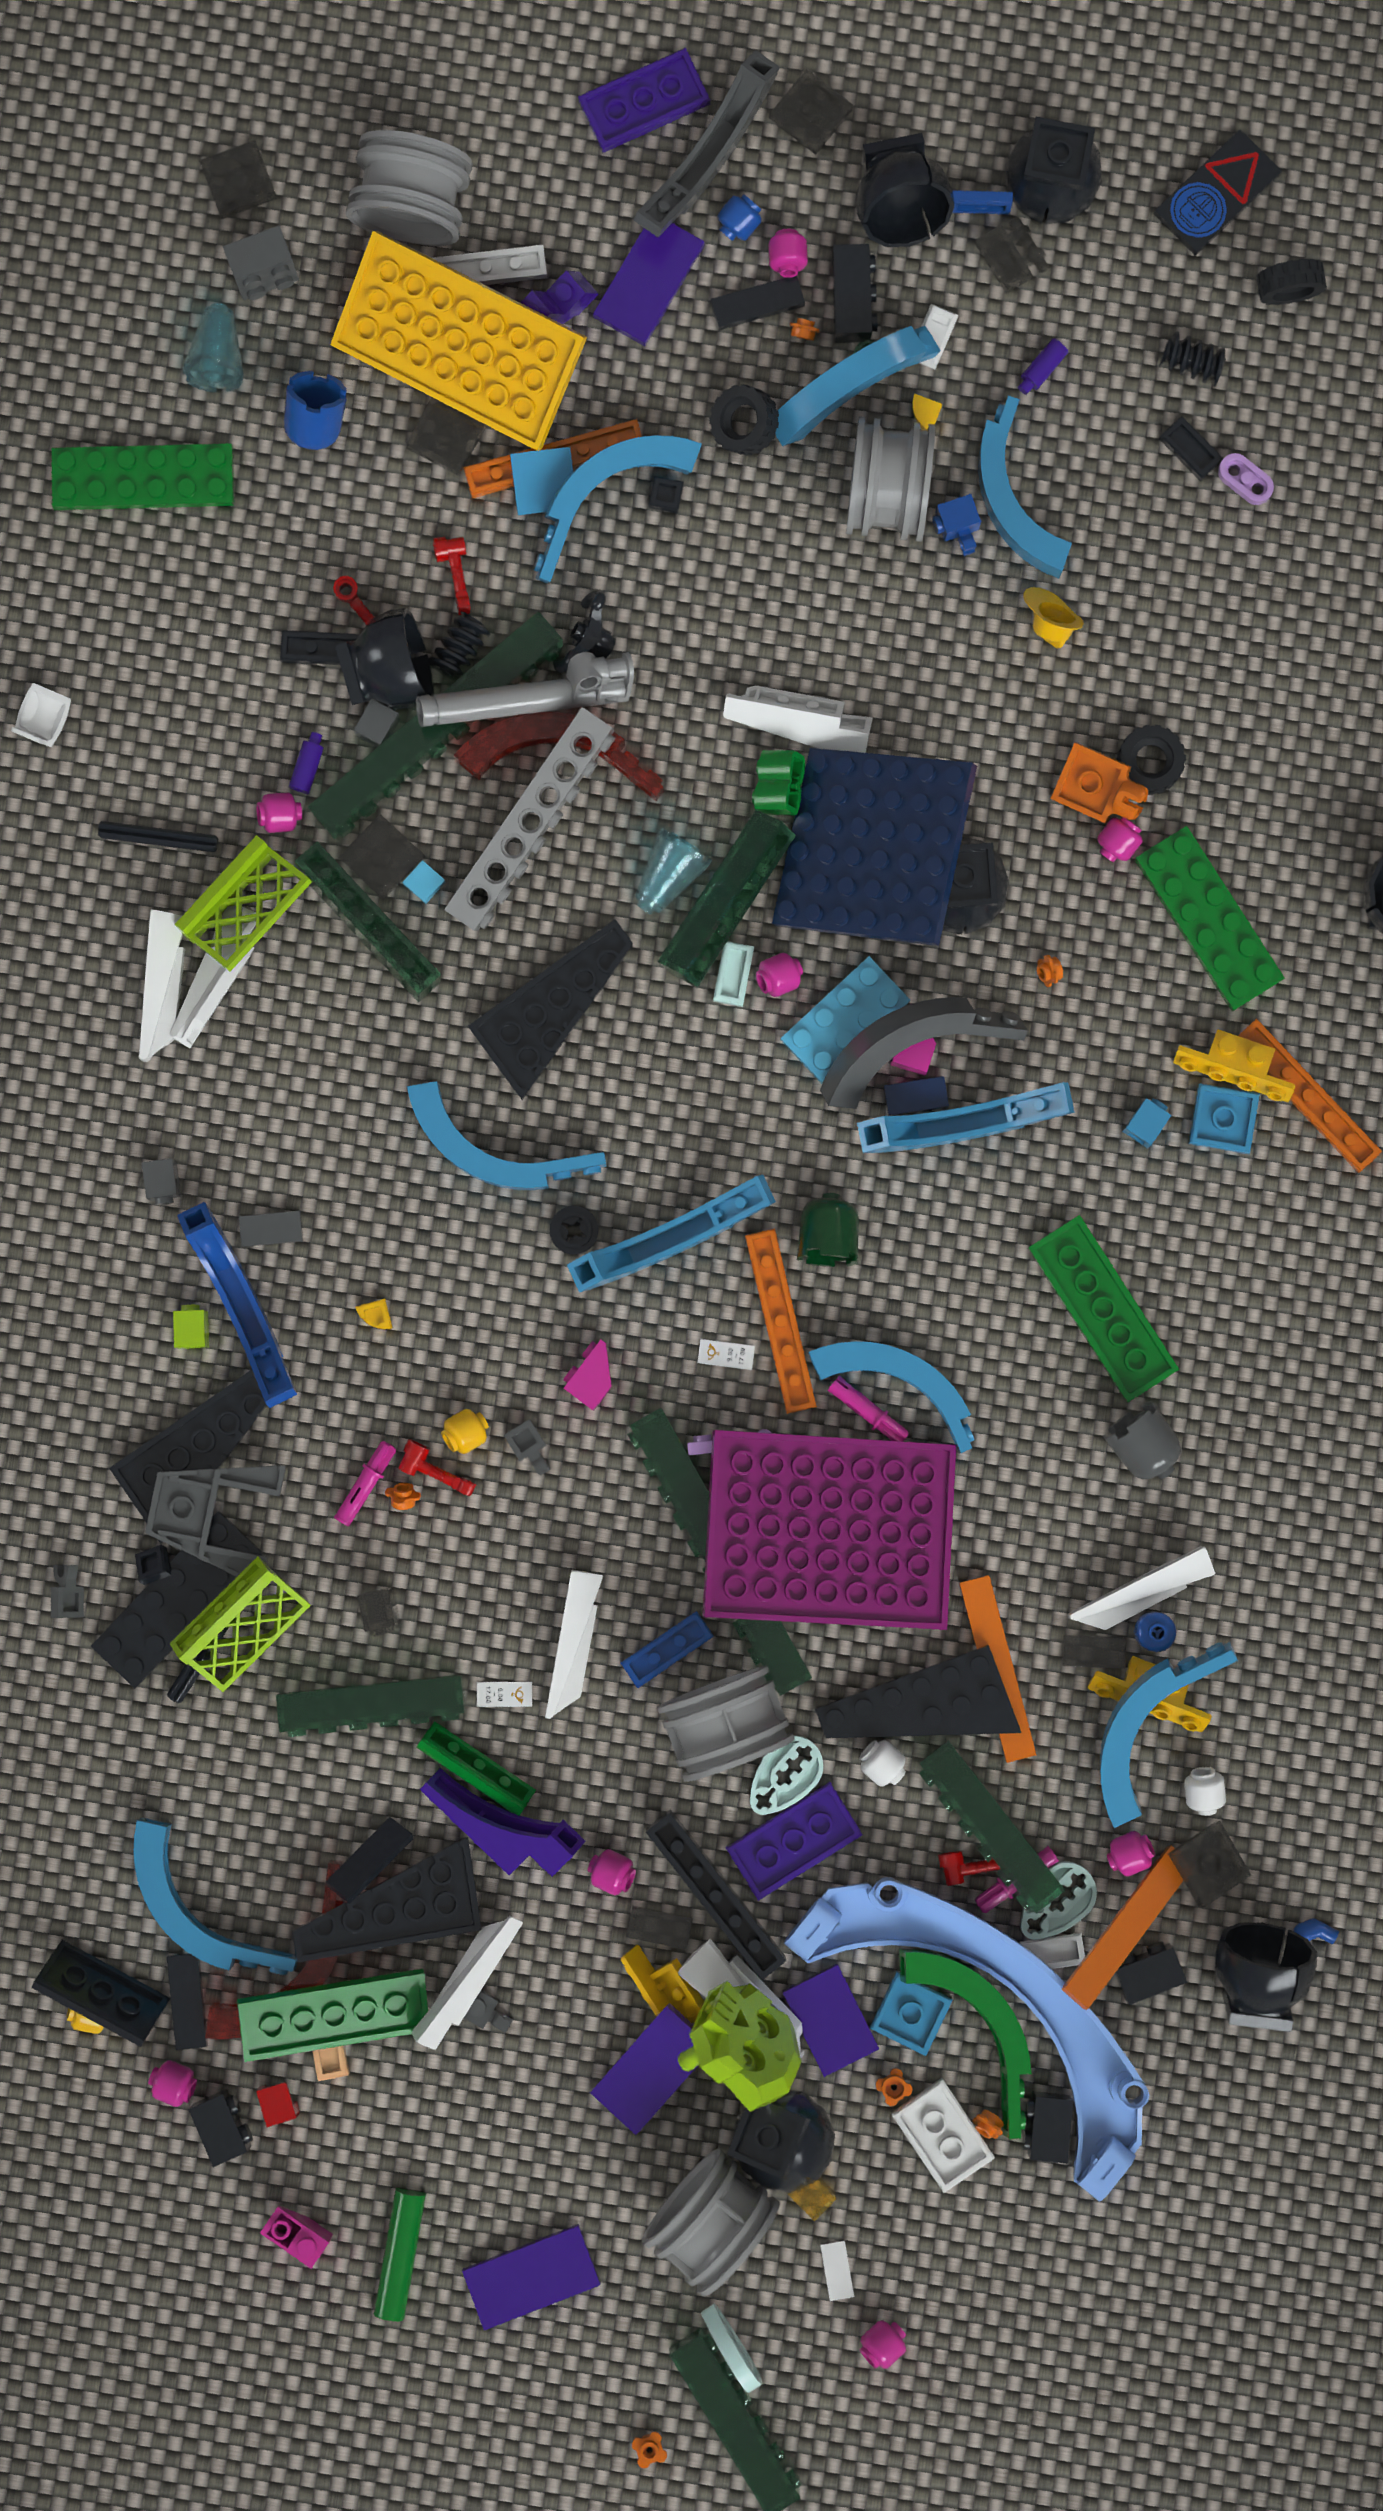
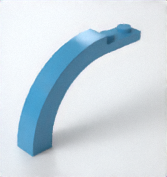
M654 435L637 437L614 444L579 465L560 486L545 514V518L556 522L554 526L550 524L547 528L544 542L548 544L545 553H539L533 570L538 573L535 579L545 583L551 582L575 513L583 500L598 484L615 473L635 467H662L687 475L692 473L702 443L675 436Z
M437 1081L407 1086L415 1116L433 1145L457 1168L485 1183L514 1190L549 1189L547 1180L549 1176H553V1181L571 1178V1173L583 1171L584 1176L601 1173L602 1167H607L604 1152L539 1163L510 1162L491 1156L466 1140L453 1125L444 1107Z
M1062 1082L1006 1098L956 1109L915 1115L880 1116L858 1122L857 1126L863 1153H882L932 1147L1024 1128L1025 1125L1075 1113L1069 1083Z
M758 1175L676 1219L620 1243L589 1252L567 1264V1267L579 1293L638 1272L698 1245L733 1227L734 1224L774 1204L776 1201L764 1175Z
M1222 1642L1216 1643L1208 1647L1206 1653L1197 1658L1190 1656L1181 1660L1177 1664L1178 1667L1174 1669L1169 1659H1165L1142 1674L1118 1701L1105 1728L1100 1752V1779L1103 1799L1114 1828L1142 1815L1141 1805L1130 1781L1129 1763L1134 1739L1144 1719L1159 1702L1171 1693L1238 1661L1230 1642L1224 1645Z
M143 1817L137 1820L134 1834V1863L138 1884L152 1916L175 1943L196 1958L226 1970H230L234 1966L235 1959L240 1960V1965L249 1968H257L258 1964L270 1967V1972L280 1975H287L288 1971L293 1972L297 1968L295 1954L226 1938L215 1933L197 1920L181 1900L171 1877L168 1842L172 1824Z

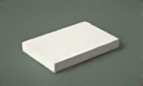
M943 2078L891 2112V2115L943 2193L995 2159V2156Z

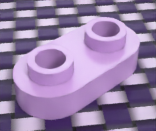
M1229 454L1222 460L1218 474L1224 484L1250 504L1261 505L1269 500L1274 490V484L1270 476L1241 454ZM1228 469H1237L1238 475H1230ZM1254 486L1260 487L1261 490H1262V493H1261V494H1255V493H1253L1252 487H1254Z

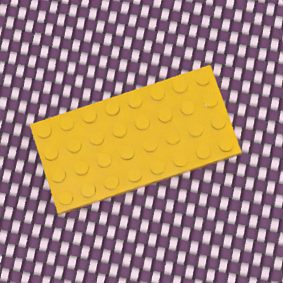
M372 231L330 345L526 446L540 451L543 448L587 336L379 231Z

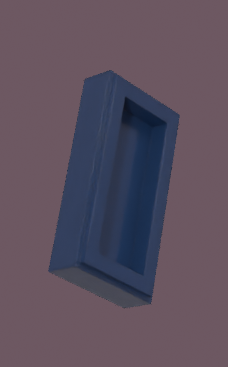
M944 1076L884 1085L888 1116L949 1107Z

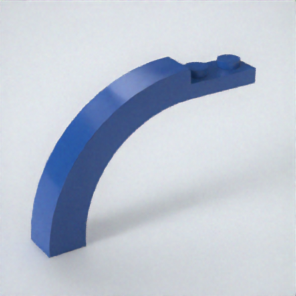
M203 1202L178 1214L177 1216L185 1237L208 1273L237 1331L265 1403L271 1408L296 1396V1390L282 1358L284 1356L265 1312L236 1254L211 1210Z

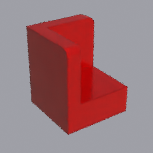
M287 2082L269 2087L265 2084L257 2089L256 2093L266 2127L296 2119L300 2114L297 2101H292Z

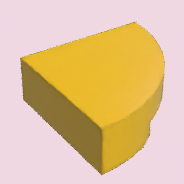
M914 393L912 402L914 417L920 423L921 429L927 430L929 424H936L942 404Z
M386 1299L355 1306L358 1315L368 1325L377 1329H393Z

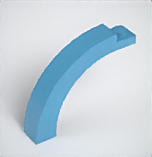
M909 326L873 342L839 362L795 394L778 410L779 426L775 433L782 447L804 439L828 415L878 381L909 366L936 357L941 350L926 326L917 329Z
M1008 395L1005 405L999 403L994 420L986 421L980 443L978 476L983 502L993 525L1007 545L1033 567L1059 579L1072 543L1052 535L1036 524L1022 509L1009 484L1005 464V448L1007 436L1020 399Z
M859 1341L836 1343L808 1352L820 1381L836 1374L851 1371L880 1372L906 1381L922 1392L934 1404L947 1425L958 1452L963 1453L972 1449L970 1442L974 1441L973 1434L968 1424L962 1425L960 1421L971 1415L964 1400L954 1386L939 1371L921 1358L890 1345Z

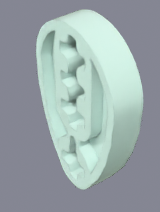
M794 1735L795 1740L763 1756L751 1785L750 1805L754 1812L760 1815H767L781 1811L805 1797L818 1784L823 1773V1759L819 1749L812 1741L803 1736ZM807 1745L811 1747L809 1753L812 1758L809 1761L805 1758L800 1761L801 1771L793 1770L790 1773L789 1777L792 1781L789 1784L786 1782L778 1784L776 1782L778 1780L776 1772L779 1769L782 1772L788 1769L787 1759L795 1760L799 1754L796 1749L799 1746L801 1748H806ZM771 1788H775L769 1798L771 1805L769 1807L765 1805L761 1806V1808L757 1807L758 1799L756 1795L758 1793L765 1795Z
M1070 1861L1058 1862L1043 1872L1030 1889L1022 1908L1020 1929L1023 1934L1031 1940L1048 1938L1066 1931L1082 1920L1092 1910L1097 1897L1096 1884L1091 1874L1081 1865ZM1073 1873L1077 1876L1083 1873L1085 1875L1082 1878V1881L1085 1883L1083 1887L1074 1886L1071 1890L1074 1894L1073 1897L1070 1899L1066 1896L1061 1899L1063 1907L1060 1910L1056 1907L1050 1910L1051 1903L1048 1899L1052 1895L1055 1898L1061 1895L1062 1892L1059 1889L1061 1885L1064 1884L1068 1887L1072 1884L1073 1881L1070 1876ZM1046 1913L1039 1923L1041 1930L1037 1932L1033 1929L1028 1932V1919L1037 1920Z
M714 2303L703 2310L701 2315L741 2386L748 2393L761 2386L763 2382L753 2360L717 2305Z

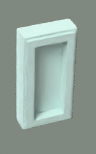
M724 941L713 998L714 1002L743 1007L754 946Z

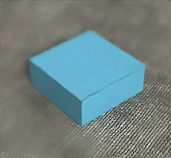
M422 860L402 883L422 902L427 904L446 881Z

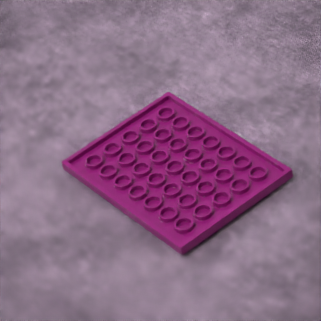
M713 1430L702 1617L947 1630L956 1445Z

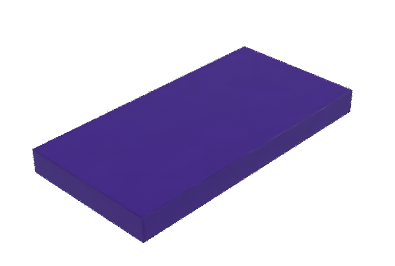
M686 48L577 96L602 153L711 105V99Z
M673 223L659 237L643 228L594 311L593 318L639 344L646 346L704 248L705 241Z
M829 1781L725 1848L759 1901L863 1834Z
M670 2003L667 2004L590 2092L635 2135L640 2132L697 2068L696 2066L692 2071L688 2072L683 2070L678 2063L679 2054L693 2046L689 2036L693 2024Z
M579 2224L462 2270L484 2331L601 2285Z

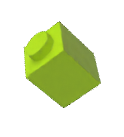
M198 1304L181 1305V1311H173L174 1348H209L208 1311L200 1310V1305Z

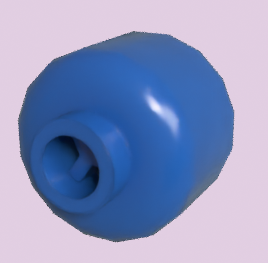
M745 194L742 197L732 196L718 213V220L722 224L719 230L731 241L736 237L745 241L760 225L762 221L759 214L761 209Z
M1155 1611L1145 1613L1139 1617L1135 1624V1639L1141 1647L1148 1651H1165L1172 1646L1176 1639L1177 1631L1175 1624L1164 1613Z

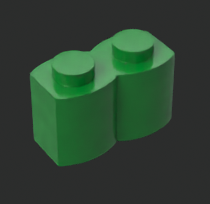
M763 750L756 764L759 780L752 793V802L755 810L764 815H797L801 802L800 785L805 772V756L795 750Z

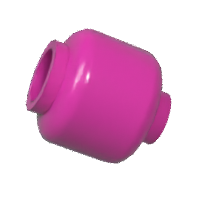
M789 228L777 231L768 243L769 265L773 271L780 273L782 277H794L807 266V241L795 229Z
M291 793L266 794L262 797L261 802H257L258 825L263 826L268 833L293 831L296 828L297 821L302 820L301 803L295 802Z
M1111 818L1097 837L1098 843L1102 846L1099 852L1113 863L1117 858L1121 861H1128L1142 844L1143 839L1140 835L1142 829L1126 818Z
M779 953L760 962L759 971L756 972V980L763 993H769L773 997H778L799 987L803 968L797 958L793 959L787 953Z
M1131 1831L1113 1839L1110 1842V1853L1107 1854L1108 1862L1113 1871L1119 1870L1126 1877L1150 1868L1152 1858L1155 1857V1851L1146 1834L1141 1835L1137 1831Z
M610 1849L603 1851L600 1856L594 1855L588 1866V1872L591 1873V1884L614 1896L622 1891L627 1892L636 1875L632 1860Z
M168 2060L160 2068L155 2067L153 2069L148 2084L152 2086V2096L156 2100L179 2107L184 2102L188 2103L191 2100L197 2086V2079L194 2078V2072L189 2067Z
M880 2320L861 2337L862 2347L859 2350L875 2369L878 2367L887 2369L906 2352V2345L903 2341L906 2334L897 2323L888 2324Z

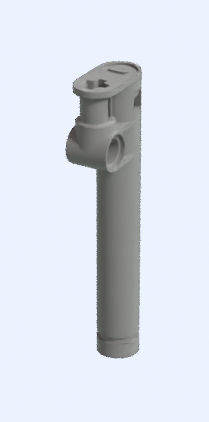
M583 652L570 659L566 679L434 694L432 696H418L416 698L418 722L421 727L433 726L434 724L441 725L627 702L630 698L634 680L633 661L629 652L623 653L621 658L607 660L604 657L595 658L592 653Z

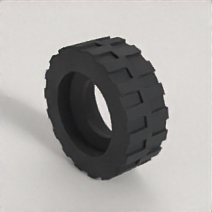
M1318 259L1290 260L1267 267L1257 274L1260 301L1267 305L1301 302L1320 295L1327 288L1324 265Z
M741 384V386L734 385L730 389H725L721 396L716 398L715 404L710 411V431L714 435L717 444L722 445V448L746 456H750L753 453L758 454L762 452L763 448H767L770 445V441L775 438V432L779 426V412L776 410V403L774 400H771V396L760 389ZM749 405L756 412L757 422L750 433L739 435L732 427V416L740 406Z
M1150 724L1144 725L1143 728L1139 729L1138 727L1125 738L1117 754L1118 761L1132 766L1129 778L1145 786L1148 789V795L1160 794L1166 789H1170L1181 776L1186 761L1185 748L1179 741L1178 735H1174L1169 728L1165 729L1161 725L1156 724L1155 726H1150ZM1153 745L1159 747L1164 752L1166 764L1161 772L1151 775L1139 769L1136 757L1141 748Z

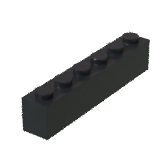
M671 1809L646 1828L647 1835L761 1980H764L786 1962L784 1953Z

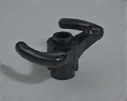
M592 591L582 599L581 606L584 609L591 607L589 619H585L583 622L578 621L574 625L570 637L573 638L572 645L575 648L570 650L564 659L561 657L553 659V666L556 671L560 673L567 672L570 659L579 653L589 652L595 658L604 657L606 659L612 652L616 638L611 636L612 632L602 627V608L606 601V596L602 591Z

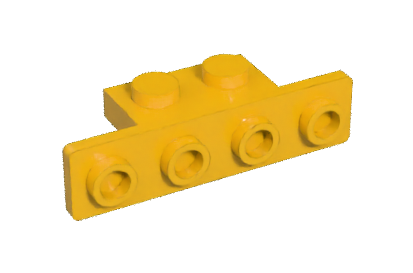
M1219 1029L1216 1031L1209 1054L1179 1045L1173 1060L1174 1064L1179 1065L1186 1071H1197L1206 1074L1215 1081H1226L1235 1084L1244 1091H1255L1267 1095L1269 1099L1274 1101L1289 1102L1296 1086L1293 1083L1267 1075L1275 1048Z
M1132 1656L1124 1681L1096 1671L1089 1681L1087 1689L1094 1691L1101 1697L1119 1701L1127 1689L1142 1674L1156 1664ZM1189 1684L1168 1695L1150 1712L1160 1720H1169L1182 1725L1186 1730L1198 1732L1204 1731L1212 1717L1209 1713L1184 1704Z
M639 1945L632 1947L621 1957V1962L626 1972L632 1977L643 1999L649 2004L656 2017L670 2003L691 2023L696 2021L704 2000L694 1987L679 1976L678 1970L682 1965L677 1958L655 1970Z

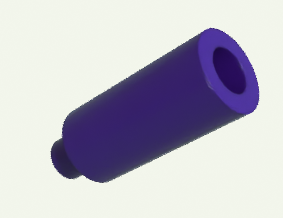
M1051 339L1021 375L1023 381L1018 386L1021 393L1027 395L1031 389L1038 390L1066 357L1068 350L1060 341Z
M311 732L309 740L303 741L288 786L290 789L303 794H310L324 747L320 746L323 737L321 734Z

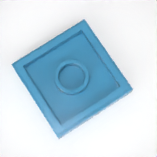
M570 447L510 454L517 515L547 512L556 492L573 472Z
M1199 1083L1188 1144L1250 1154L1260 1094Z
M896 1971L870 2025V2029L926 2056L953 1999L924 1984H906L900 1981V1972Z

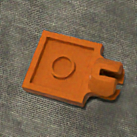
M1075 742L1050 799L1103 823H1107L1112 814H1117L1128 820L1136 819L1142 812L1143 807L1129 800L1131 799L1138 803L1146 802L1148 789L1129 778L1132 766Z

